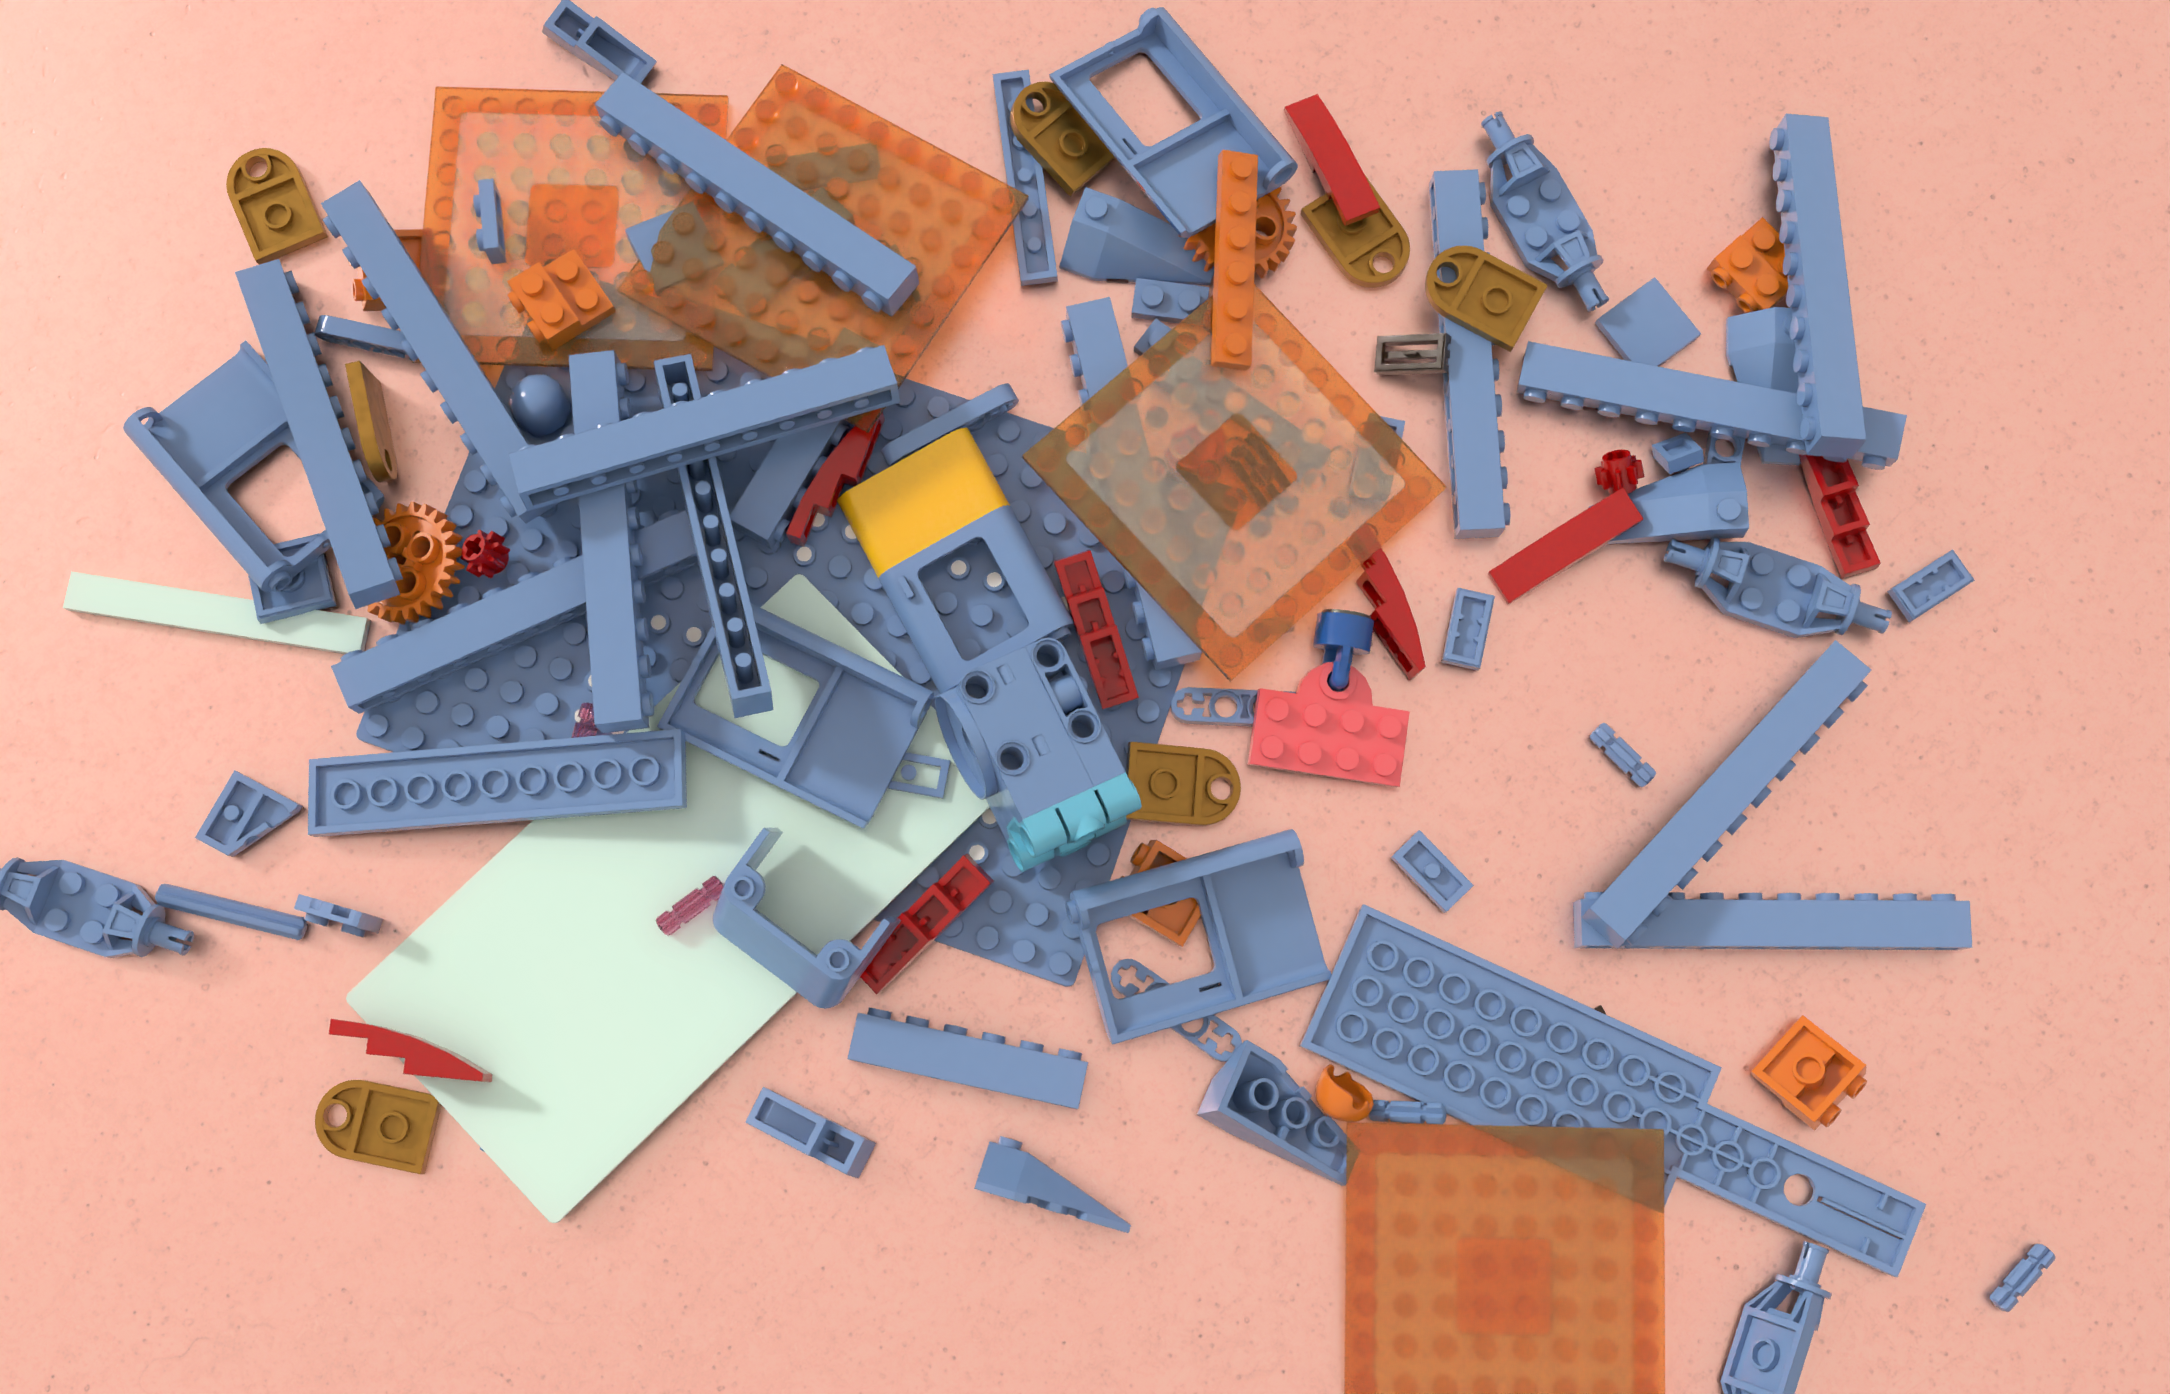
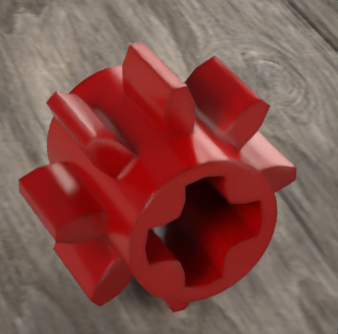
M1614 450L1604 454L1601 466L1594 468L1597 485H1602L1603 490L1608 489L1609 494H1613L1621 488H1624L1626 493L1629 494L1636 490L1638 479L1645 477L1642 460H1636V455L1631 456L1628 450Z
M478 530L477 534L469 536L462 546L461 560L468 563L466 571L478 578L483 574L490 579L493 578L494 574L502 572L508 564V553L510 552L509 548L502 545L505 538L494 531L487 534L482 530Z

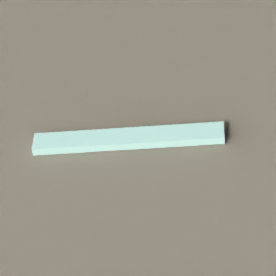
M72 571L63 608L68 611L347 654L355 650H362L364 652L371 620L365 617L313 610L300 615L260 624L257 620L254 601L250 599Z

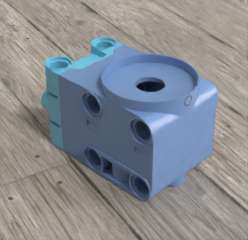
M1053 638L1040 639L970 670L964 674L957 687L935 697V710L950 754L971 791L979 799L987 800L1008 843L1012 858L1021 872L1054 858L1055 855L1064 857L1089 845L1094 838L1127 823L1126 816L1141 809L1142 805L1139 794L1132 781L1128 778L1088 696L1081 677L1076 672L1066 649L1058 640Z

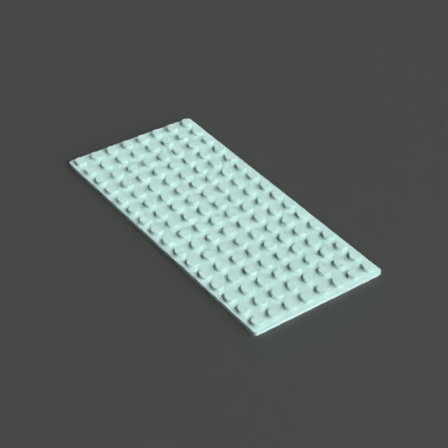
M797 574L760 607L902 676L801 574ZM719 653L695 697V704L779 746L788 745L819 688V683L763 655L772 691L773 710L734 718ZM680 683L654 707V715L648 716L649 728L629 730L627 733L662 730L657 725ZM930 706L907 753L950 760L943 799L887 789L872 819L864 829L686 741L687 808L533 820L347 994L346 1000L367 1024L382 1026L423 1038L463 1056L493 1074L492 1082L414 1076L549 1222L558 1223L797 994L786 983L723 937L713 924V913L727 877L763 828H778L783 834L756 869L765 881V894L755 909L818 955L822 948L830 941L845 939L851 942L990 806L986 799H979L971 791L960 774L944 740L936 710L932 706ZM902 760L892 781L937 789L941 767ZM905 765H912L917 771L916 777L911 781L905 780L901 775V769ZM399 1058L404 1064L405 1058Z

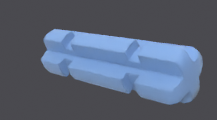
M1607 723L1600 724L1591 733L1590 740L1598 748L1603 746L1606 749L1604 753L1625 774L1629 771L1632 774L1630 778L1639 787L1646 786L1655 777L1656 771L1647 762L1643 764L1640 761L1642 757L1620 736L1616 738L1614 736L1615 731Z
M1373 1100L1374 1106L1369 1113L1370 1120L1388 1122L1390 1119L1391 1122L1422 1124L1425 1121L1427 1124H1444L1447 1116L1446 1105L1443 1103L1427 1102L1425 1105V1102L1391 1101L1389 1103L1386 1100Z
M2035 1244L2027 1253L2028 1259H2022L2002 1281L2004 1286H1998L1990 1295V1300L1997 1308L2005 1312L2011 1311L2019 1302L2017 1297H2023L2043 1274L2041 1269H2047L2054 1262L2055 1255L2049 1248L2043 1244Z

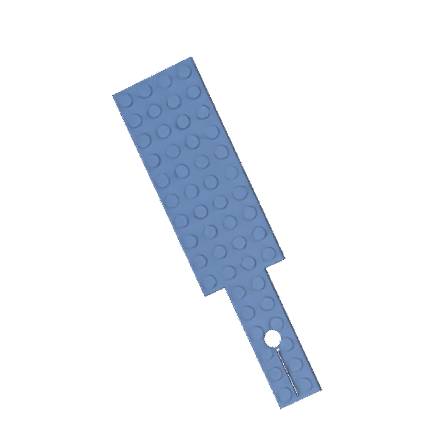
M1364 904L1358 912L1299 1046L1416 1101L1425 1102V1105L1427 1102L1443 1103L1446 1105L1447 1115L1657 1212H1663L1675 1180L1679 1178L1892 1277L1898 1278L1926 1207L1925 1203L1707 1104L1722 1067ZM1511 1090L1521 1095L1519 1099L1512 1095ZM1529 1099L1542 1106V1114L1540 1115L1529 1108L1523 1101ZM1548 1110L1555 1114L1552 1122L1546 1118ZM1561 1118L1578 1128L1577 1133L1572 1135L1556 1125L1558 1119ZM1583 1132L1588 1135L1586 1142L1579 1139ZM1795 1174L1807 1177L1810 1186L1813 1188L1811 1199L1806 1204L1800 1206L1790 1203L1784 1194L1786 1180ZM1818 1197L1822 1198V1203L1817 1201Z

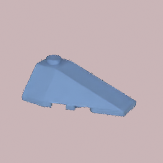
M1085 187L1072 219L1059 266L1060 269L1093 281L1124 279L1128 280V282H1136V278L1190 285H1210L1214 275V266L1209 271H1204L1206 264L1204 259L1197 262L1192 261L1196 250H1184L1183 247L1188 238L1179 237L1171 224L1121 199Z
M1772 307L1731 316L1726 319V357L1729 366L1733 367L1737 382L1797 394L1799 387L1798 373H1795L1793 369V359L1796 353L1795 343L1790 338L1789 333L1792 321L1791 308ZM1772 443L1770 447L1756 446L1762 464L1798 466L1801 464L1799 454L1787 452L1785 450L1786 446Z
M1740 462L1701 464L1637 488L1629 493L1628 496L1643 517L1642 522L1610 540L1607 544L1670 541L1672 538L1676 539V541L1705 540L1712 537L1719 539L1743 538L1749 529L1747 489Z
M1244 1041L1211 1080L1197 1115L1231 1135L1341 1186H1345L1360 1151L1358 1147L1331 1117L1325 1116L1310 1099L1312 1095L1304 1086H1298L1286 1072L1288 1068L1280 1059L1252 1042Z
M1000 1136L998 1143L989 1142L974 1189L1025 1204L1032 1203L1049 1211L1065 1215L1069 1214L1084 1221L1129 1233L1131 1225L1029 1152L1022 1151V1142Z

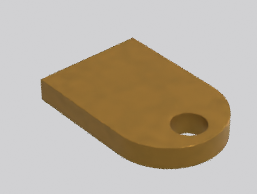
M1053 82L1033 83L1025 87L1017 96L1010 112V124L1015 137L1070 197L1115 159L1110 150ZM1030 98L1037 99L1041 102L1043 111H1031L1026 105V100Z
M259 148L243 154L234 162L227 176V193L253 257L259 265L273 261L328 237L302 173L289 156L276 149ZM259 162L267 163V170L262 176L252 177L250 175L253 165Z
M1366 177L1380 206L1379 213L1344 226L1333 199H1328L1325 193L1303 207L1300 215L1347 279L1359 286L1377 288L1392 283L1402 274L1409 259L1410 242L1404 228ZM1378 257L1388 258L1392 262L1393 269L1387 273H1381L1374 268L1373 261Z
M1455 246L1441 252L1431 263L1425 279L1426 296L1436 312L1509 352L1513 350L1548 286L1485 251L1472 246ZM1442 267H1449L1455 271L1457 279L1452 283H1444L1438 278L1437 270Z
M361 361L347 363L345 367L360 442L368 467L375 480L379 483L396 479L397 462L381 382Z
M1142 742L1128 743L1126 774L1139 794L1142 807L1127 815V820L1207 826L1225 819L1235 809L1241 792L1240 777L1233 763L1223 754L1205 748ZM1217 778L1224 779L1230 786V794L1225 800L1215 798L1211 792V784Z
M348 1080L332 1087L322 1097L315 1114V1129L322 1145L338 1157L416 1174H425L442 1105L429 1093L366 1080ZM336 1104L342 1105L347 1112L345 1122L339 1127L333 1126L328 1120L329 1110Z

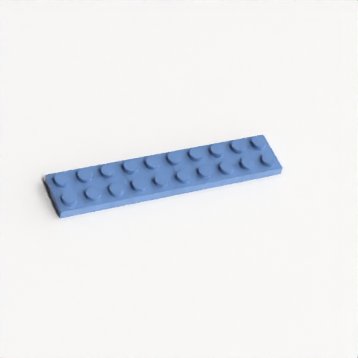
M682 729L309 759L308 835L313 837L687 808L685 731Z

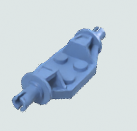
M1501 111L1494 114L1495 119L1491 114L1481 123L1482 128L1485 129L1496 148L1486 160L1488 167L1491 168V208L1526 268L1554 281L1558 288L1574 284L1588 312L1594 311L1596 309L1595 306L1600 308L1609 301V297L1606 296L1594 275V271L1601 266L1604 260L1601 255H1597L1592 228L1557 168L1533 145L1534 138L1532 135L1526 134L1515 138L1503 117V113ZM1505 164H1508L1513 176L1508 182L1503 168ZM1559 255L1569 269L1564 271L1551 258Z
M1712 537L1704 549H1700L1672 538L1666 549L1668 554H1665L1664 562H1670L1694 570L1696 575L1695 587L1702 588L1722 614L1793 638L1830 632L1843 635L1851 623L1883 634L1890 623L1886 621V618H1891L1892 612L1890 610H1884L1860 602V585H1849L1820 565L1751 542H1720L1719 538ZM1713 573L1728 580V587L1725 588L1709 577L1710 574ZM1819 612L1836 615L1835 619L1815 617Z
M17 857L9 860L2 869L0 868V910H7L35 934L108 958L131 954L144 957L153 950L155 945L177 952L180 955H186L191 948L189 945L177 942L176 939L193 943L194 933L190 930L186 931L166 924L165 908L162 905L155 904L138 884L66 860L26 862L24 859ZM133 907L142 911L143 915H140L133 911ZM121 937L131 938L132 941L121 939Z
M1804 1241L1795 1274H1790L1789 1277L1777 1274L1776 1282L1744 1305L1720 1380L1724 1394H1795L1814 1330L1818 1331L1824 1298L1831 1299L1832 1293L1821 1289V1285L1818 1284L1826 1256L1829 1253L1828 1249ZM1792 1290L1800 1292L1791 1314L1776 1310L1777 1306Z

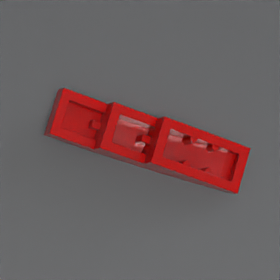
M1316 94L1285 106L1284 112L1312 173H1317L1328 199H1333L1344 226L1379 213L1380 206L1365 174L1319 95Z
M882 409L870 411L846 434L823 463L803 495L788 527L786 535L791 543L805 547L817 513L832 518L837 505V499L840 497L844 484L855 487L861 483L885 421Z
M1799 454L1817 517L1841 579L1877 569L1881 562L1866 531L1870 523L1856 494L1859 484L1848 459L1846 462H1834L1824 459L1823 456Z
M1621 488L1489 571L1488 575L1506 603L1510 604L1571 568L1573 564L1602 548L1610 540L1641 523L1643 517L1624 488Z
M1365 525L1354 532L1346 543V546L1365 570L1356 583L1375 608L1370 614L1371 619L1374 620L1373 631L1410 681L1426 667L1418 629L1405 592L1386 554L1368 526Z
M1091 550L1055 560L1054 565L1071 618L1075 623L1074 627L1101 708L1106 709L1139 698L1118 628L1114 623Z
M969 854L963 855L938 882L933 883L907 911L902 912L897 917L901 920L860 978L876 994L881 992L935 941L994 880Z
M338 1019L330 1020L329 1035L367 1038L366 1054L405 1058L403 1074L492 1082L493 1074L463 1056L423 1038L382 1026Z

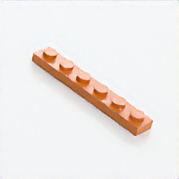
M1224 149L1218 155L1211 366L1247 371L1252 366L1258 155Z

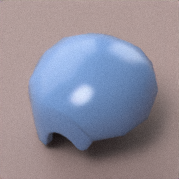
M546 374L528 375L518 381L511 390V395L509 396L511 412L523 430L535 435L551 434L564 425L570 413V405L564 389L557 380Z

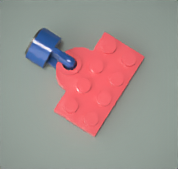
M1324 609L1317 614L1313 646L1324 650L1322 665L1313 668L1299 681L1296 694L1263 688L1258 689L1247 765L1400 787L1410 711L1373 706L1372 690L1366 678L1355 667L1351 666L1353 654H1370L1374 620L1371 619V616L1340 609Z

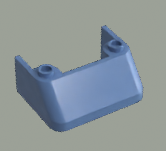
M763 828L726 879L713 913L714 927L723 937L813 1005L824 1009L834 1007L844 1000L901 920L896 916L884 918L862 949L848 940L836 939L828 942L820 953L816 955L755 909L765 894V881L756 869L783 834L778 828Z

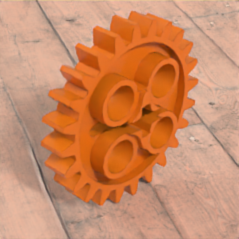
M1281 187L1257 199L1256 230L1262 231L1267 235V237L1261 236L1256 232L1254 274L1256 272L1262 279L1265 278L1269 269L1275 272L1280 263L1285 262L1290 253L1289 250H1291L1295 243L1293 236L1297 226L1291 223L1296 213L1285 211L1290 203V199L1279 200L1278 196L1282 190ZM1216 223L1189 237L1183 247L1184 250H1196L1192 259L1193 262L1202 259L1206 261L1204 266L1205 272L1214 266Z
M411 501L409 506L398 503L396 512L387 508L384 509L385 520L383 521L375 517L373 518L376 526L383 524L391 546L384 548L388 559L396 558L403 579L396 581L400 595L367 605L369 613L377 615L378 618L390 623L392 621L401 625H405L406 621L417 623L419 615L428 619L431 618V606L440 610L443 609V603L440 599L443 595L450 598L454 596L448 587L450 584H460L461 582L454 576V573L464 569L465 565L456 562L457 557L462 556V548L455 545L463 537L453 532L457 525L447 520L448 515L427 504L420 505Z

